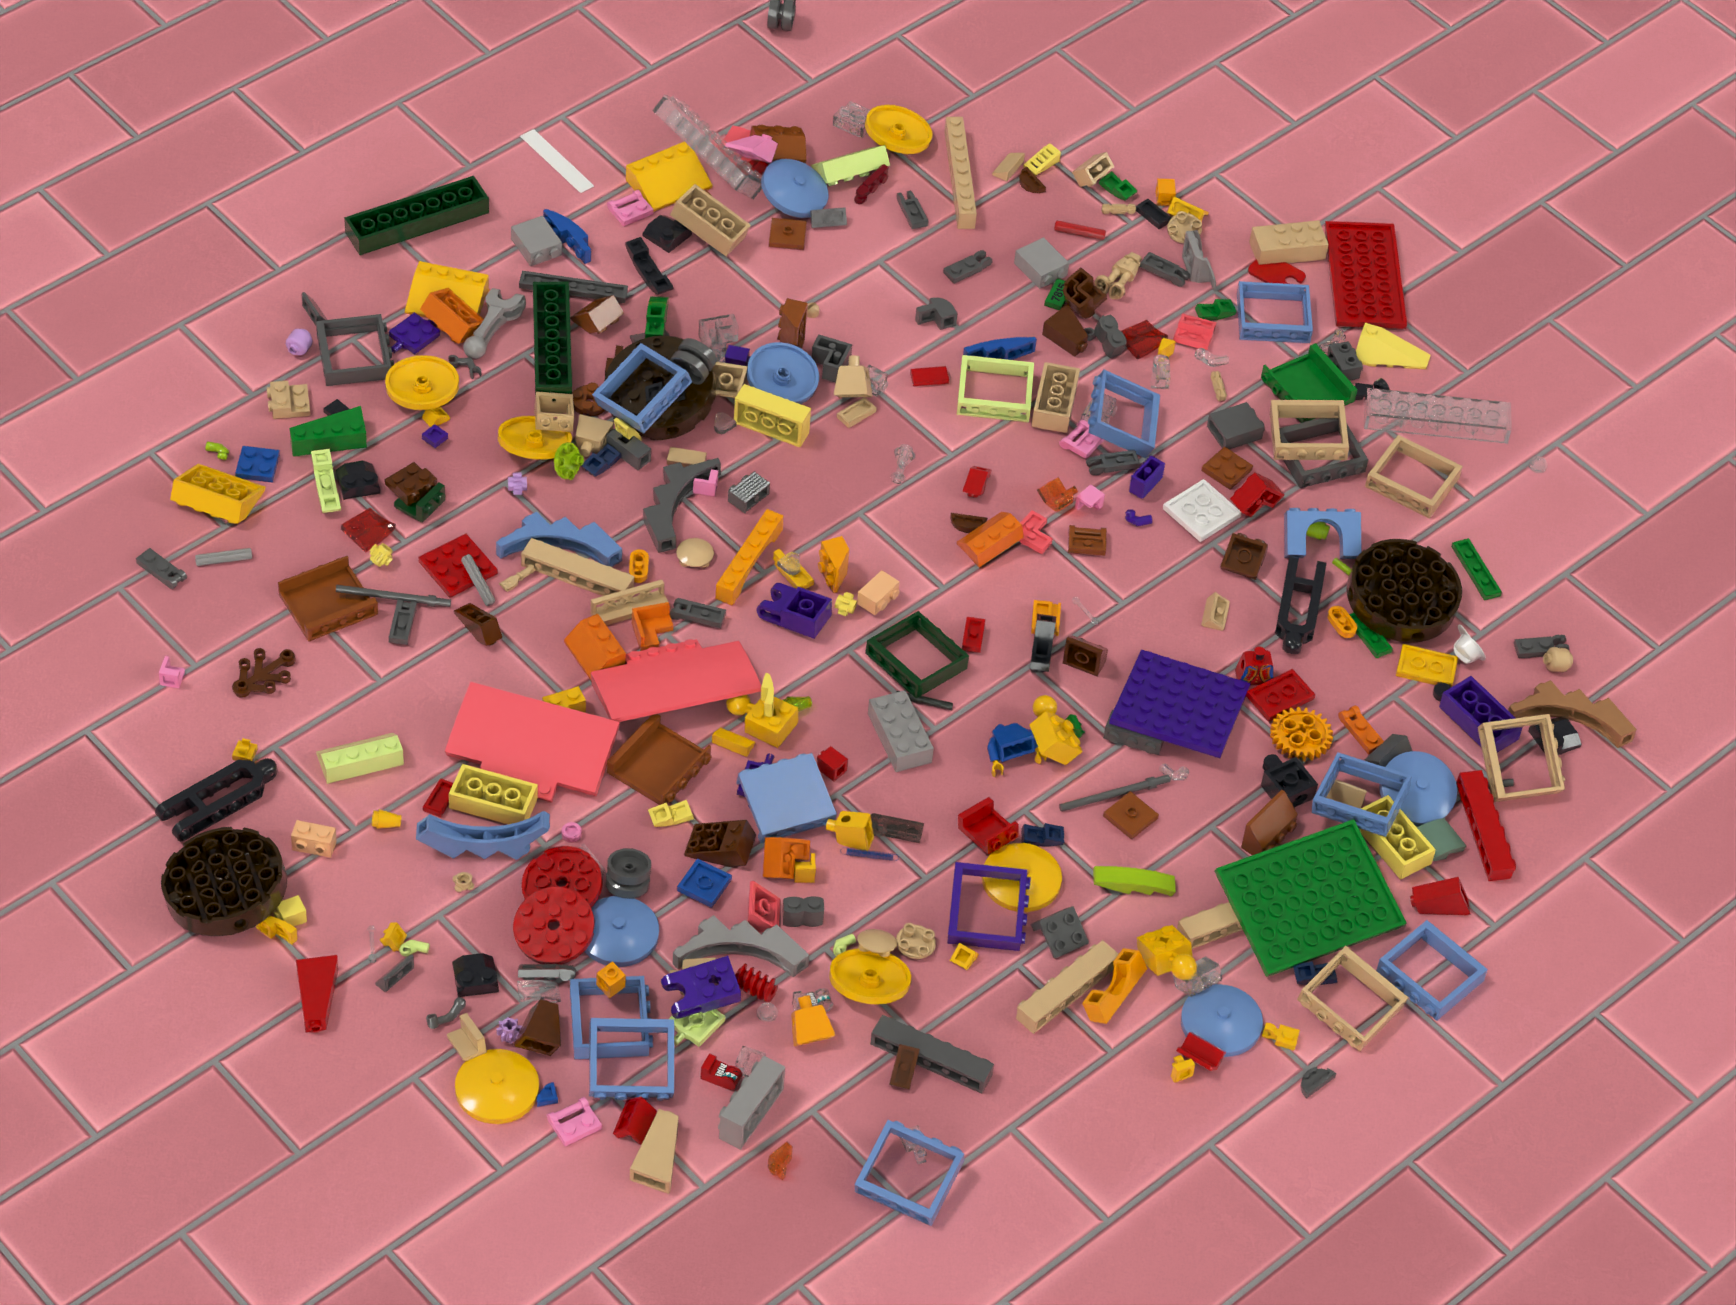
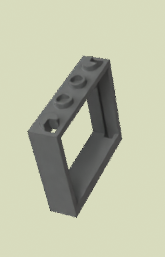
M381 314L316 321L317 339L326 386L385 380L388 370L394 365V361L390 360L392 358L391 347H387V345H390L389 335L385 334L387 332V325L383 323ZM377 331L383 365L332 370L326 337Z
M1319 418L1279 428L1281 443H1293L1337 431L1340 434L1339 418ZM1348 425L1349 451L1354 459L1307 471L1303 469L1299 460H1283L1299 488L1366 472L1368 458Z

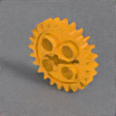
M1297 707V711H1294L1293 708H1290L1289 713L1283 710L1282 715L1277 714L1276 719H1273L1270 728V738H1273L1272 744H1276V750L1282 749V755L1288 753V758L1295 756L1299 759V757H1302L1304 762L1306 757H1309L1313 761L1314 756L1320 758L1321 753L1325 755L1327 749H1330L1333 740V730H1330L1331 724H1326L1327 718L1321 719V713L1315 715V710L1308 712L1306 707L1304 711H1301L1300 707Z

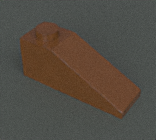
M471 603L454 610V614L480 643L490 646L503 638L497 618Z

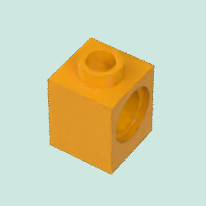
M1157 178L1155 190L1157 206H1170L1173 198L1176 196L1175 179Z
M613 961L597 972L596 985L609 999L625 988L626 975Z

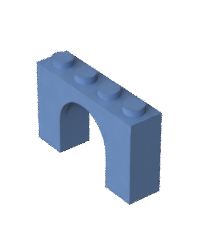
M1289 508V511L1284 513V558H1289L1290 555L1299 558L1306 556V532L1308 527L1316 522L1328 523L1336 529L1339 535L1340 559H1356L1362 552L1361 512H1356V509H1345L1344 512H1338L1334 508L1326 509V511H1319L1318 508H1309L1308 511H1300V508Z

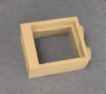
M536 392L534 405L536 430L573 432V394Z

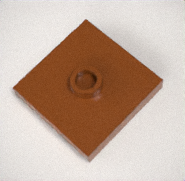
M772 218L769 247L804 250L807 221Z
M1130 791L1104 811L1103 817L1132 840L1155 822L1159 814Z

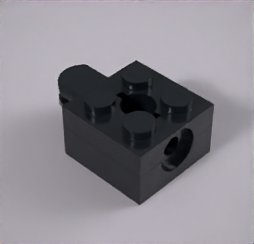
M1275 754L1265 757L1262 766L1264 773L1261 786L1271 799L1283 790L1295 808L1314 798L1318 783L1297 757L1286 762H1282Z

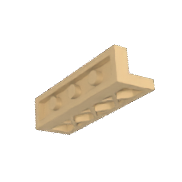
M658 580L591 599V616L599 614L607 626L631 619L632 608L668 602L664 594L663 580ZM605 603L603 606L596 608V605Z

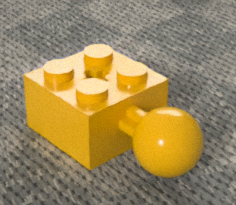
M748 695L726 700L727 709L733 715L740 716L747 713L745 716V733L776 748L783 743L798 724V707L775 696L772 717L764 716L765 701L761 700V698L755 705L751 703Z
M1048 695L1037 697L1033 703V712L1038 718L1030 723L1029 726L1041 755L1067 765L1082 753L1079 745L1080 740L1073 730L1074 726L1069 720L1062 719L1056 715L1057 703L1054 698Z
M1173 925L1164 926L1161 929L1136 937L1137 948L1145 964L1157 976L1172 971L1176 978L1188 980L1195 975L1197 964L1192 955L1191 942Z

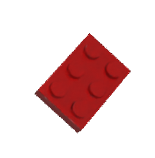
M1291 669L1248 690L1246 697L1266 720L1270 722L1276 719L1277 714L1282 715L1283 710L1289 712L1290 708L1294 710L1314 700L1316 694Z

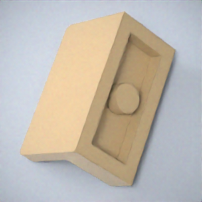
M467 1013L460 1015L461 1028L448 1033L447 1038L462 1060L467 1061L486 1053L484 1036Z

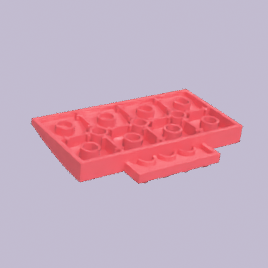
M689 639L681 643H670L662 647L632 651L626 654L625 665L591 672L592 686L610 720L618 722L761 692V684L739 641L702 648L697 639Z
M470 682L451 731L445 753L450 757L481 765L480 769L538 784V799L544 801H553L557 786L597 797L620 722Z

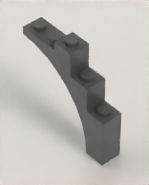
M719 458L683 467L681 462L663 467V479L666 484L653 488V500L656 505L643 509L644 524L658 553L676 548V535L672 526L676 509L683 498L693 490L694 478L708 480L711 469L718 470V476L721 475V462Z

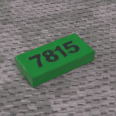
M1056 279L1045 300L1044 306L1056 310L1063 308L1066 302L1063 294L1064 280Z

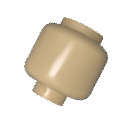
M1551 647L1544 654L1543 662L1549 671L1566 672L1573 664V656L1566 648Z

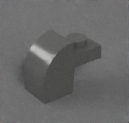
M930 298L928 305L916 308L915 321L918 325L935 321L938 328L942 330L956 326L958 313L949 301L943 298Z

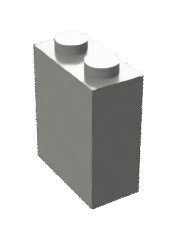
M543 216L511 226V240L530 266L562 255V242Z
M1044 237L1015 252L1014 264L1039 289L1050 285L1057 278L1062 279L1068 275L1069 262Z

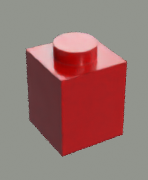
M830 746L818 754L817 766L821 773L835 782L847 771L848 758Z

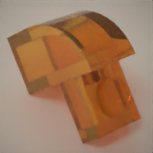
M1059 477L1037 489L1044 503L1054 511H1061L1072 504L1073 495L1078 492L1075 486L1065 489Z

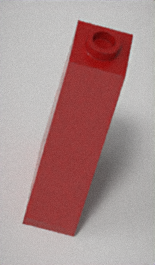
M330 955L296 960L305 1033L326 1030L338 975V956Z

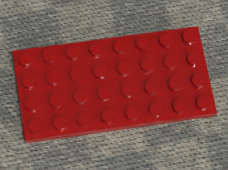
M1325 221L1324 227L1328 242L1327 254L1336 326L1364 327L1365 323L1382 328L1406 329L1407 319L1394 224Z

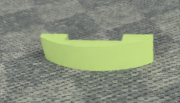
M330 449L311 451L322 513L341 511Z

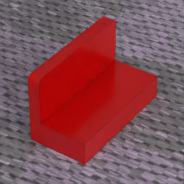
M1193 1032L1188 1033L1183 1045L1176 1050L1210 1071L1218 1069L1226 1054V1051Z
M641 1096L627 1100L613 1134L617 1138L631 1136L641 1145L652 1125L657 1110Z

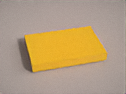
M1403 644L1396 676L1432 685L1446 683L1452 687L1458 657Z

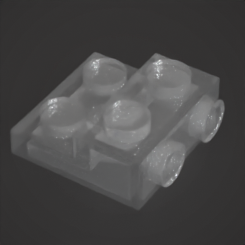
M850 101L845 107L841 106L833 115V126L863 138L867 134L865 120L870 109Z

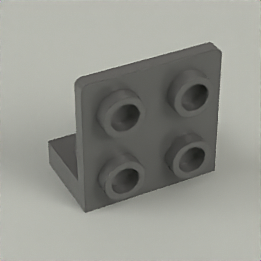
M1074 906L1060 910L1031 924L1033 931L1041 929L1053 958H1058L1089 943Z

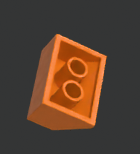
M449 288L431 292L420 308L426 318L436 323L441 331L446 332L450 339L458 344L464 343L467 338L474 336L473 332L484 320Z
M1000 512L957 541V545L980 568L1024 538L1022 524L1011 513Z
M599 614L581 620L564 639V643L590 680L591 672L625 665V651Z

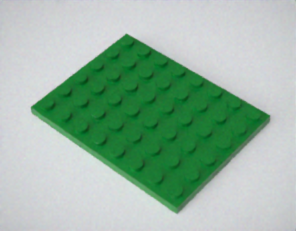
M1354 819L1218 867L1214 871L1266 977L1293 968L1297 964L1306 963L1342 950L1345 946L1350 947L1399 929L1407 924Z

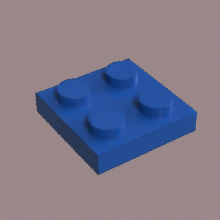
M242 446L235 476L247 480L273 483L280 451Z
M697 858L678 884L677 891L712 908L732 881V875Z

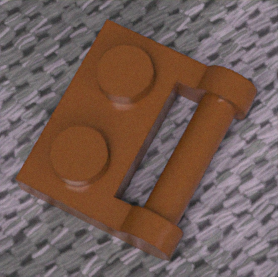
M1069 525L1068 553L1105 556L1107 528L1090 529Z

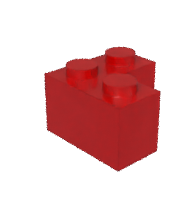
M1254 472L1234 492L1230 500L1242 514L1252 517L1263 504L1273 508L1285 494L1273 480Z

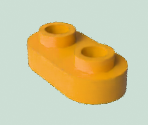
M641 549L634 550L630 554L629 574L634 576L635 583H642L648 578L649 555Z
M1341 606L1331 607L1327 615L1331 625L1340 636L1344 638L1354 637L1357 631V624Z

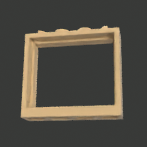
M1271 400L1270 423L1274 460H1347L1349 443L1344 400ZM1278 418H1339L1341 443H1281Z
M1398 435L1369 472L1365 487L1430 519L1459 480L1463 466ZM1396 451L1448 475V478L1432 499L1379 474Z
M1550 714L1486 722L1478 726L1490 792L1493 795L1494 802L1557 794L1565 790V777L1561 773L1562 761L1558 757V742L1554 738V724L1551 722ZM1539 725L1552 787L1505 793L1493 731Z
M1345 946L1301 990L1297 1000L1303 1007L1313 1012L1320 1021L1325 1022L1336 1034H1339L1348 1041L1350 1046L1361 1051L1404 1007L1409 997ZM1339 965H1342L1392 1007L1365 1036L1360 1034L1312 994Z

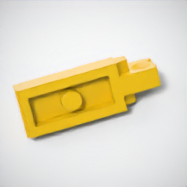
M780 549L773 552L776 568L794 588L801 587L807 589L814 585V579L793 556H786Z

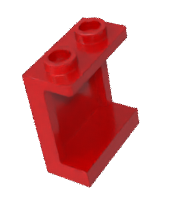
M990 797L958 814V829L986 854L1000 849L1019 837V824L1016 821L1010 824L994 810V801Z

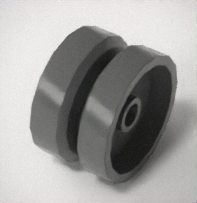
M770 0L767 28L777 29L781 19L782 30L791 31L796 13V0H784V3H782V0Z
M686 338L682 341L678 351L673 354L670 361L685 369L692 383L702 384L709 374L708 371H711L715 366L717 357L702 342Z
M623 848L610 854L607 860L606 887L609 892L617 897L634 899L644 895L650 886L651 860L648 855L633 848Z

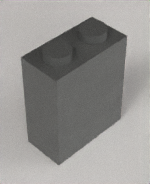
M1247 402L1211 413L1207 422L1208 429L1221 448L1226 447L1229 450L1261 440L1265 430L1264 423L1259 420L1255 410Z

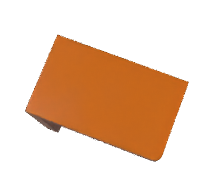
M669 602L632 608L631 623L640 651L651 647H659L657 634L673 631Z
M765 837L763 877L794 879L795 859L809 860L810 840Z

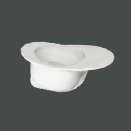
M1459 624L1458 630L1461 636L1454 644L1455 655L1465 664L1478 659L1484 661L1486 657L1481 647L1470 637L1464 627Z

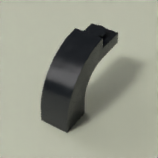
M1037 614L1030 669L1035 672H1049L1056 616Z

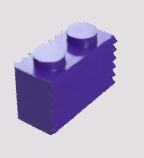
M1149 456L1139 469L1131 475L1129 492L1143 499L1163 478L1165 463L1153 456Z

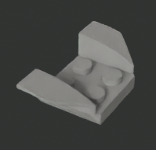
M1198 230L1186 231L1182 259L1186 270L1190 273V281L1196 283L1210 282L1215 292V276L1208 258H1203Z

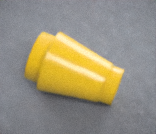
M378 809V811L373 810L371 826L376 827V829L400 827L401 815Z

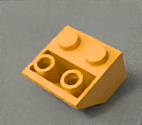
M843 536L821 541V550H819L820 562H818V569L820 573L824 574L825 582L828 587H831L833 593L838 592L848 571L849 547Z

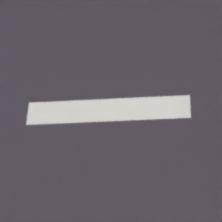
M534 129L520 136L580 193L594 187L585 176Z

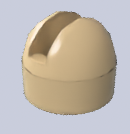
M814 302L808 303L807 317H818L819 306Z

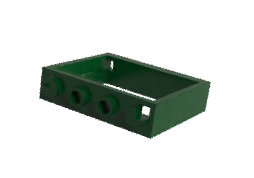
M919 611L868 639L865 654L916 699L966 670L969 661V655ZM914 630H917L952 661L922 680L885 648Z

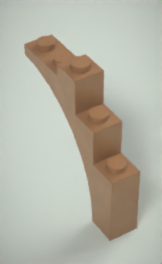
M1551 680L1538 684L1534 689L1533 695H1529L1520 702H1514L1508 708V711L1515 718L1550 714V717H1563L1581 723L1599 732L1617 748L1632 742L1637 730L1609 698L1602 701L1599 700L1593 704L1580 689L1568 692L1564 696Z

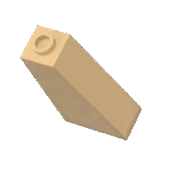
M658 1110L630 1168L631 1181L667 1194L670 1193L678 1132V1115L671 1111Z

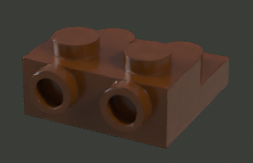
M415 462L384 479L385 485L407 506L419 501L437 484V478L427 468L421 469Z
M1232 533L1220 569L1256 580L1266 556L1268 544L1261 539H1250L1242 533Z

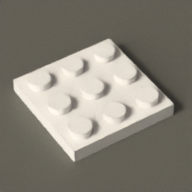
M1204 479L1163 504V510L1200 542L1241 517V511Z

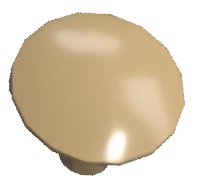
M1180 211L1170 219L1167 225L1168 234L1174 241L1184 243L1186 231L1198 230L1199 235L1201 234L1202 222L1194 215Z
M690 538L682 541L676 551L679 563L683 567L706 568L714 556L713 547L710 543L699 538Z
M906 923L896 936L897 947L903 955L909 958H926L935 949V933L932 929Z
M864 930L860 932L857 938L859 950L878 953L882 957L889 956L890 951L897 947L895 937L883 930Z

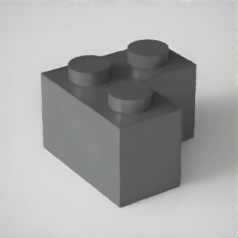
M818 334L812 346V359L815 363L823 365L822 379L836 383L839 366L849 365V356L852 355V344Z

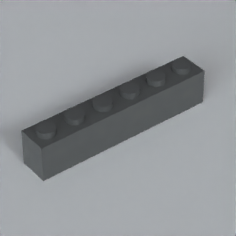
M882 1015L871 1033V1045L893 1055H897L899 1044L918 1048L920 1050L916 1065L981 1094L993 1075L994 1064L989 1060L977 1057L967 1050L959 1049L949 1042H943L934 1038L931 1034H925L916 1030L910 1025L900 1023L892 1017Z

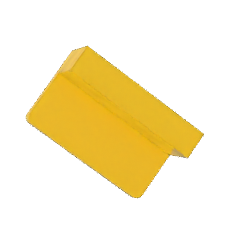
M1176 197L1173 198L1167 213L1173 216L1177 215L1180 211H1184L1194 215L1201 221L1204 215L1208 216L1209 212Z

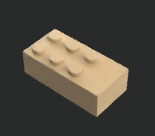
M696 184L676 201L670 216L725 256L745 239L751 226Z
M1319 220L1252 227L1249 241L1259 265L1325 260L1328 249V242Z
M1044 363L1031 427L1064 433L1068 432L1080 368Z

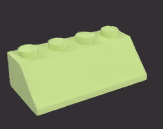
M883 145L815 163L811 167L820 174L825 183H828V186L838 184V180L844 179V182L853 180L854 176L858 174L860 177L870 175L869 171H876L883 164L890 166L886 147Z
M394 733L316 751L327 784L404 765L403 749L398 735Z

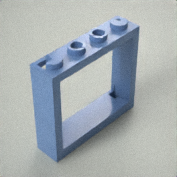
M1239 281L1237 309L1240 340L1311 342L1313 327L1309 285ZM1244 298L1302 301L1303 325L1245 322Z
M640 343L592 395L598 406L644 434L692 383V380L685 369ZM648 358L675 376L636 416L608 398Z
M1103 369L1093 380L1094 390L1091 394L1092 404L1089 409L1091 415L1088 420V433L1128 451L1135 450L1137 455L1146 458L1155 448L1160 394ZM1105 389L1145 406L1141 439L1101 421Z
M1337 752L1313 798L1312 813L1341 823L1354 819L1358 828L1386 837L1410 790L1412 776ZM1341 771L1400 790L1387 817L1326 798L1339 772Z
M1426 920L1379 959L1376 971L1409 997L1413 1003L1421 1007L1426 1014H1429L1437 1021L1485 980L1488 969ZM1421 938L1469 977L1441 1002L1436 1000L1392 963Z
M644 976L626 977L625 988L617 994L638 993L640 1019H651L647 1018V1013H650V1001H646V996H649V986L645 985ZM596 978L570 979L574 1060L589 1059V1044H582L579 995L604 994L596 985ZM641 1032L642 1041L597 1043V1058L649 1056V1048H653V1035Z
M590 1019V1097L600 1098V1100L606 1099V1097L626 1100L627 1097L641 1096L645 1100L657 1098L659 1101L673 1098L674 1019ZM597 1032L667 1033V1087L597 1085Z
M887 1120L854 1184L855 1192L932 1226L964 1163V1153L955 1146L949 1147L944 1145L937 1138L931 1139L924 1136L919 1130H910L901 1122ZM890 1133L953 1160L929 1209L866 1181Z

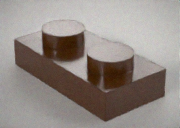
M899 1044L889 1085L910 1090L920 1049Z

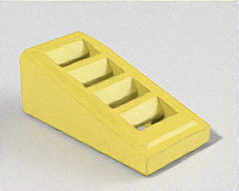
M1049 143L1029 159L1023 167H1028L1037 176L1060 162L1061 152Z

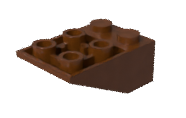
M747 820L694 824L684 855L685 857L698 858L702 861L727 867L746 866L756 833Z

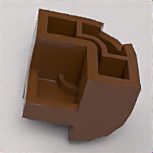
M1081 267L1064 282V299L1071 309L1082 318L1086 319L1093 316L1095 309L1107 300V295L1094 285L1093 276Z

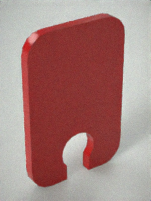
M1256 259L1248 267L1250 275L1265 283L1289 284L1285 279L1294 278L1301 284L1306 278V274L1287 262L1259 265Z

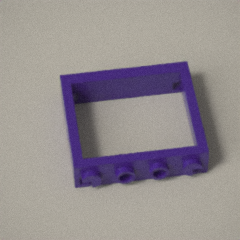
M955 862L947 943L957 945L961 943L967 946L1020 951V946L1025 944L1026 932H1022V926L1027 924V914H1024V907L1028 908L1029 895H1025L1026 889H1030L1031 877H1027V869ZM962 875L1020 881L1015 937L957 931Z

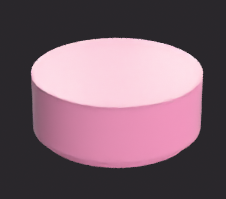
M569 822L563 825L561 835L567 842H576L581 838L582 830L577 823Z

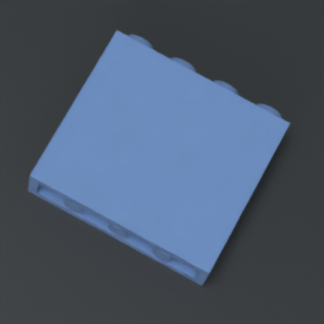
M812 753L799 754L792 759H781L774 764H763L756 769H745L738 773L736 783L737 785L741 784L759 830L758 839L760 844L765 842V837H786L825 826L828 819H836L837 813Z

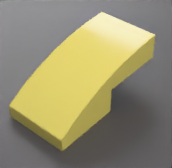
M620 418L614 419L616 431L628 440L635 436L642 441L639 433Z
M765 673L761 686V700L765 701L764 716L772 717L774 710V687L770 674Z
M687 800L669 807L666 802L648 809L654 827L671 826L694 819Z

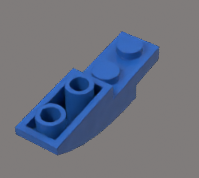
M544 209L543 217L562 244L567 243L575 251L577 258H580L584 264L591 262V248L588 246V235L567 217L549 209Z

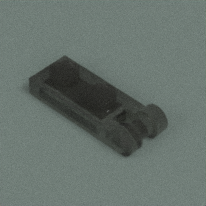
M876 813L871 814L874 836L881 835L920 843L924 823Z

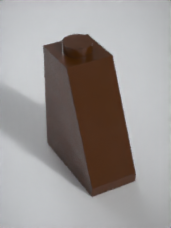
M1065 305L1044 322L1042 335L1074 357L1086 350L1088 335L1069 305Z
M540 999L530 1009L514 1042V1047L551 1056L561 1046L559 1005Z

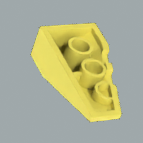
M1365 323L1356 349V355L1362 364L1376 367L1377 364L1387 365L1390 368H1393V365H1399L1409 369H1426L1431 356L1384 328Z

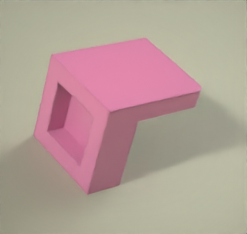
M711 469L708 480L694 478L693 493L715 496L718 484V470Z
M1090 484L1077 495L1075 508L1079 510L1085 504L1089 508L1094 507L1099 510L1103 507L1105 494Z
M165 656L159 671L160 685L179 689L185 669L170 666V658L168 656Z

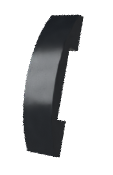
M641 237L625 242L626 249L636 270L655 294L659 295L674 289L666 274L662 275L650 257L649 248Z

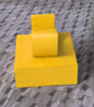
M242 738V741L238 740L232 754V760L253 761L258 745L251 743L249 739Z
M392 922L389 924L388 929L383 931L385 935L383 938H380V942L384 946H389L392 951H399L407 934L397 922Z
M1182 1055L1173 1057L1175 1062L1172 1063L1171 1078L1174 1083L1192 1077L1195 1068L1193 1060L1188 1059L1184 1061Z

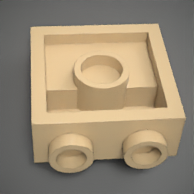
M288 381L270 382V387H267V398H271L268 401L269 412H273V419L310 416L307 384L289 385Z

